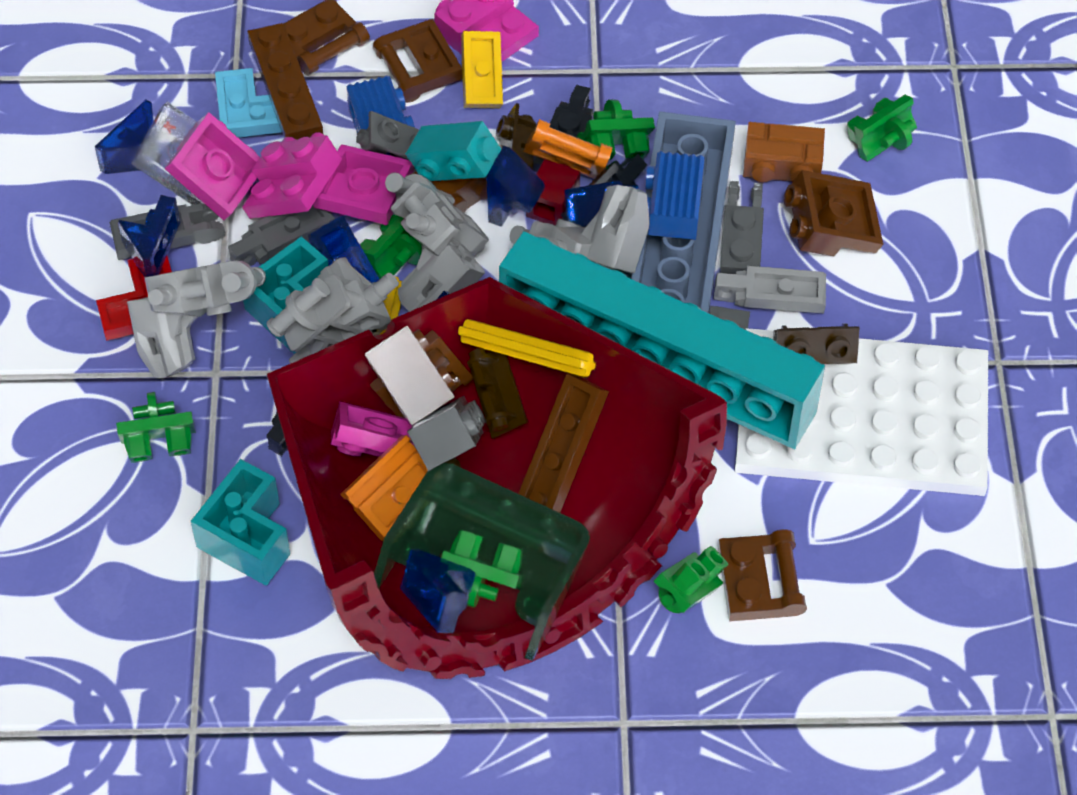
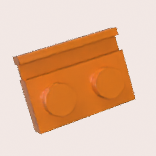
M407 435L398 438L340 494L351 503L354 511L381 541H387L447 483L436 468L427 470L421 456Z

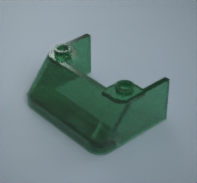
M442 463L427 471L386 534L374 572L378 589L381 587L396 562L415 570H426L433 567L443 554V551L451 550L452 544L460 530H467L484 536L478 560L493 564L500 542L523 549V558L519 573L524 575L521 588H516L520 591L515 601V610L524 621L535 626L524 657L533 661L567 595L590 541V534L587 528L575 519L450 463Z

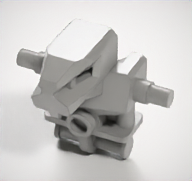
M395 172L388 175L385 186L390 192L396 193V202L392 205L391 210L395 215L404 218L401 221V225L422 245V253L416 268L401 282L402 286L398 289L401 304L410 312L476 283L485 272L473 256L485 248V244L489 241L486 234L470 216L453 205L455 199L452 195L436 189L426 177L412 174L404 178L401 174Z
M609 186L606 188L599 212L587 227H581V225L559 218L556 225L535 221L530 230L520 225L514 226L510 231L509 238L511 243L515 244L522 232L525 231L536 237L546 238L558 247L572 253L582 254L594 263L610 270H618L627 276L635 273L650 225L647 194L633 187Z
M346 257L339 258L330 266L325 267L318 278L312 281L311 286L306 287L302 291L295 290L289 294L285 301L287 307L275 318L269 319L267 327L277 337L284 335L289 349L296 352L289 358V363L300 360L368 329L373 335H379L391 322L383 301L399 283L391 273L385 274L377 282L370 283L351 266Z
M233 260L145 277L148 297L128 301L127 304L137 352L153 377L159 379L169 377L189 367L195 360L190 335L191 324L206 312L207 316L230 312V303L248 299L255 292L256 287L264 284L266 280L264 270L260 267H251L243 261Z

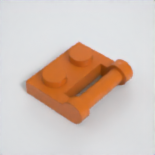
M539 119L535 129L528 138L523 152L543 160L546 159L558 164L568 165L572 169L580 171V174L594 179L605 169L612 152V147L602 143L600 146L591 144L550 128V123Z

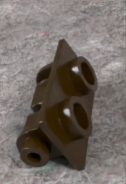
M518 103L513 106L507 116L502 115L496 128V137L500 138L499 146L501 148L495 160L499 164V184L505 175L512 177L517 183H526L533 174L534 156L523 151L529 136L536 127V123L530 115H519Z
M842 323V326L817 328H787L786 325H782L781 329L773 331V340L794 352L807 354L821 364L857 363L860 328L859 326L848 327L847 323Z
M484 348L471 351L467 364L474 380L491 438L495 439L528 423L507 355L493 351L486 354Z

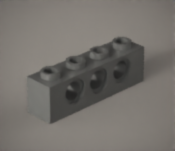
M463 395L433 411L415 423L407 432L429 471L475 447L484 432L482 426L486 422L476 401L473 400L468 403Z

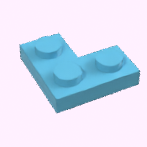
M253 68L215 72L219 118L235 136L246 137L282 133L269 96H256Z

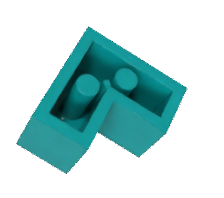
M301 236L259 266L264 270L266 280L263 285L256 287L255 292L248 299L243 300L244 309L271 333L267 327V321L275 318L287 307L285 301L289 294L295 290L302 291L312 285V281L318 278L321 271L328 266V259ZM284 335L281 337L275 336L284 346H286L289 349V346Z
M240 459L190 521L195 544L198 549L267 586L290 556L287 529L268 519L280 504L276 478Z

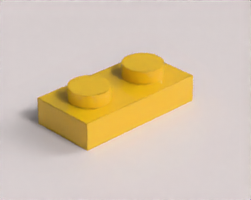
M463 31L461 35L463 107L501 108L503 105L500 32Z

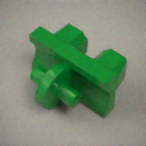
M904 94L895 101L885 97L875 104L873 115L868 119L857 115L848 121L849 139L858 144L859 157L868 162L890 146H894L898 150H904L911 146V133L917 129V124L911 112L912 105L914 104L912 97Z
M608 99L604 105V110L594 111V120L587 122L585 132L579 133L577 138L600 146L602 143L612 147L609 160L616 155L614 145L623 144L626 158L629 157L630 159L639 154L644 159L650 152L648 136L655 129L654 118H632L631 110H622L621 104L617 99Z
M392 214L387 225L381 224L380 230L382 235L376 241L365 238L357 247L362 264L372 268L377 281L387 273L395 275L406 262L417 265L422 253V245L403 228L401 221L404 218Z
M156 392L147 393L148 405L132 407L134 419L138 420L116 423L118 437L121 443L124 444L131 463L153 459L150 440L165 437L169 456L191 454V433H196L192 412L171 414L175 413L174 401L158 403Z
M460 530L452 544L451 550L443 551L440 564L474 575L472 580L457 575L453 588L468 592L465 603L467 606L475 608L480 597L496 601L499 589L486 585V579L514 589L517 587L521 588L524 575L519 572L522 566L523 549L500 542L493 564L478 560L484 536L467 530Z
M712 546L706 548L700 555L693 552L663 571L654 580L655 584L659 587L658 594L661 603L670 612H686L724 584L718 575L728 566V562Z

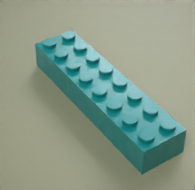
M525 231L522 232L499 265V282L721 396L727 402L728 420L795 450L817 413L825 365L817 362L807 354L794 352L779 345L769 337L758 336L739 327L733 321L720 319L702 311L692 303H684L664 294L656 287L646 286L628 278L618 270H610L590 261L582 254L567 251L554 245L546 238L536 237Z

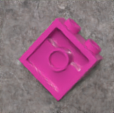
M442 0L434 13L435 23L445 40L461 55V35L463 31L500 32L502 62L539 36V26L514 7V0Z
M208 112L194 124L177 147L175 155L164 168L220 218L225 220L234 212L257 179L252 168L260 157L251 147L235 136L223 122L217 120Z
M314 133L310 138L303 137L296 140L286 137L281 143L279 141L272 142L261 151V157L252 168L259 182L251 189V195L242 208L250 219L307 212L343 159L328 136L322 133Z
M341 144L337 151L343 160L313 203V208L387 225L393 214L391 207L396 202V193L387 190L385 186L386 178L394 172L401 174L405 178L414 172L413 164L410 160Z
M339 401L331 430V445L337 446V450L347 455L361 456L362 453H367L379 458L401 436L407 435L410 438L407 431L412 426L403 417Z

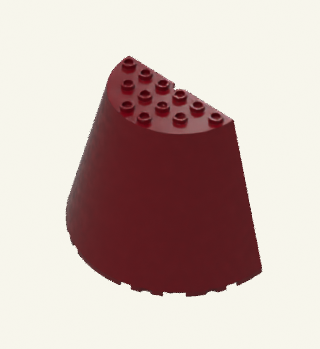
M487 277L391 319L386 332L383 334L373 335L368 329L267 374L325 584L337 616L358 645L366 652L373 653L380 662L402 672L406 668L430 672L435 679H452L459 674H466L469 678L485 676L483 668L499 665L503 671H507L531 663L563 648L601 624L603 621L598 615L612 603L616 602L620 607L625 605L634 596L637 587L643 582L650 580L663 566L657 559L666 554L668 550L667 545L676 535L677 531L680 529L687 532L704 503L702 499L703 493L712 484L717 472V468L711 462L715 448L723 450L727 426V402L721 396L491 277ZM468 319L587 351L593 354V361L596 362L595 370H591L588 377L581 378L609 391L546 549H536L516 538L510 545L523 549L522 566L519 572L524 575L521 588L517 587L514 589L486 579V585L499 589L496 601L480 597L475 608L465 604L468 592L453 588L457 575L471 580L474 575L440 564L443 551L451 550L452 545L424 505L387 541H381L354 511L351 503L340 495L378 459V456L362 453L361 456H351L337 450V446L331 445V430L339 401L395 415L371 388L370 384L378 377L363 355L407 325L412 332L419 329L424 336L433 330L470 374L471 371L467 364V361L470 359L469 353L479 349V347L462 343L461 335L458 334V328L463 326L465 320ZM510 356L507 357L528 423L495 439L491 438L488 425L484 423V426H482L484 432L476 446L454 457L459 460L461 471L474 474L507 521L567 374L563 371ZM474 380L466 387L463 384L453 392L455 397L441 406L443 407L464 395L468 403L475 400L484 415Z

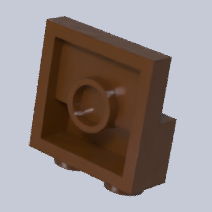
M802 170L793 183L786 188L784 204L786 207L792 208L793 212L790 236L798 239L800 251L835 256L841 248L877 253L884 245L871 183Z

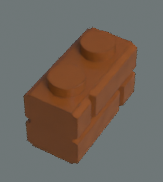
M748 122L743 177L753 178L759 182L782 180L793 183L802 170L821 173L824 157L825 128Z

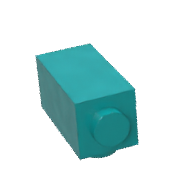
M474 121L421 126L405 154L419 175L426 177L430 181L486 177L501 148L484 122Z

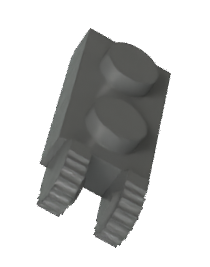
M730 181L728 205H725L720 273L736 274V271L746 270L747 266L760 267L764 208H761L763 183H754V187L751 189L752 207L737 206V200L740 195L739 181Z
M202 203L190 206L186 204L113 219L109 222L118 260L195 244V241L207 244L220 240L225 235L224 225L220 221H216L219 216Z

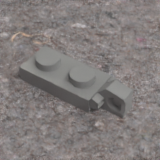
M747 266L746 270L736 271V274L717 273L714 286V300L735 302V305L750 308L824 314L826 306V273Z

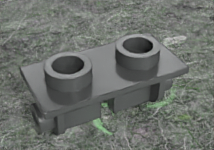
M370 111L369 127L366 130H359L356 142L365 151L370 150L381 154L390 152V156L409 160L405 153L419 129Z

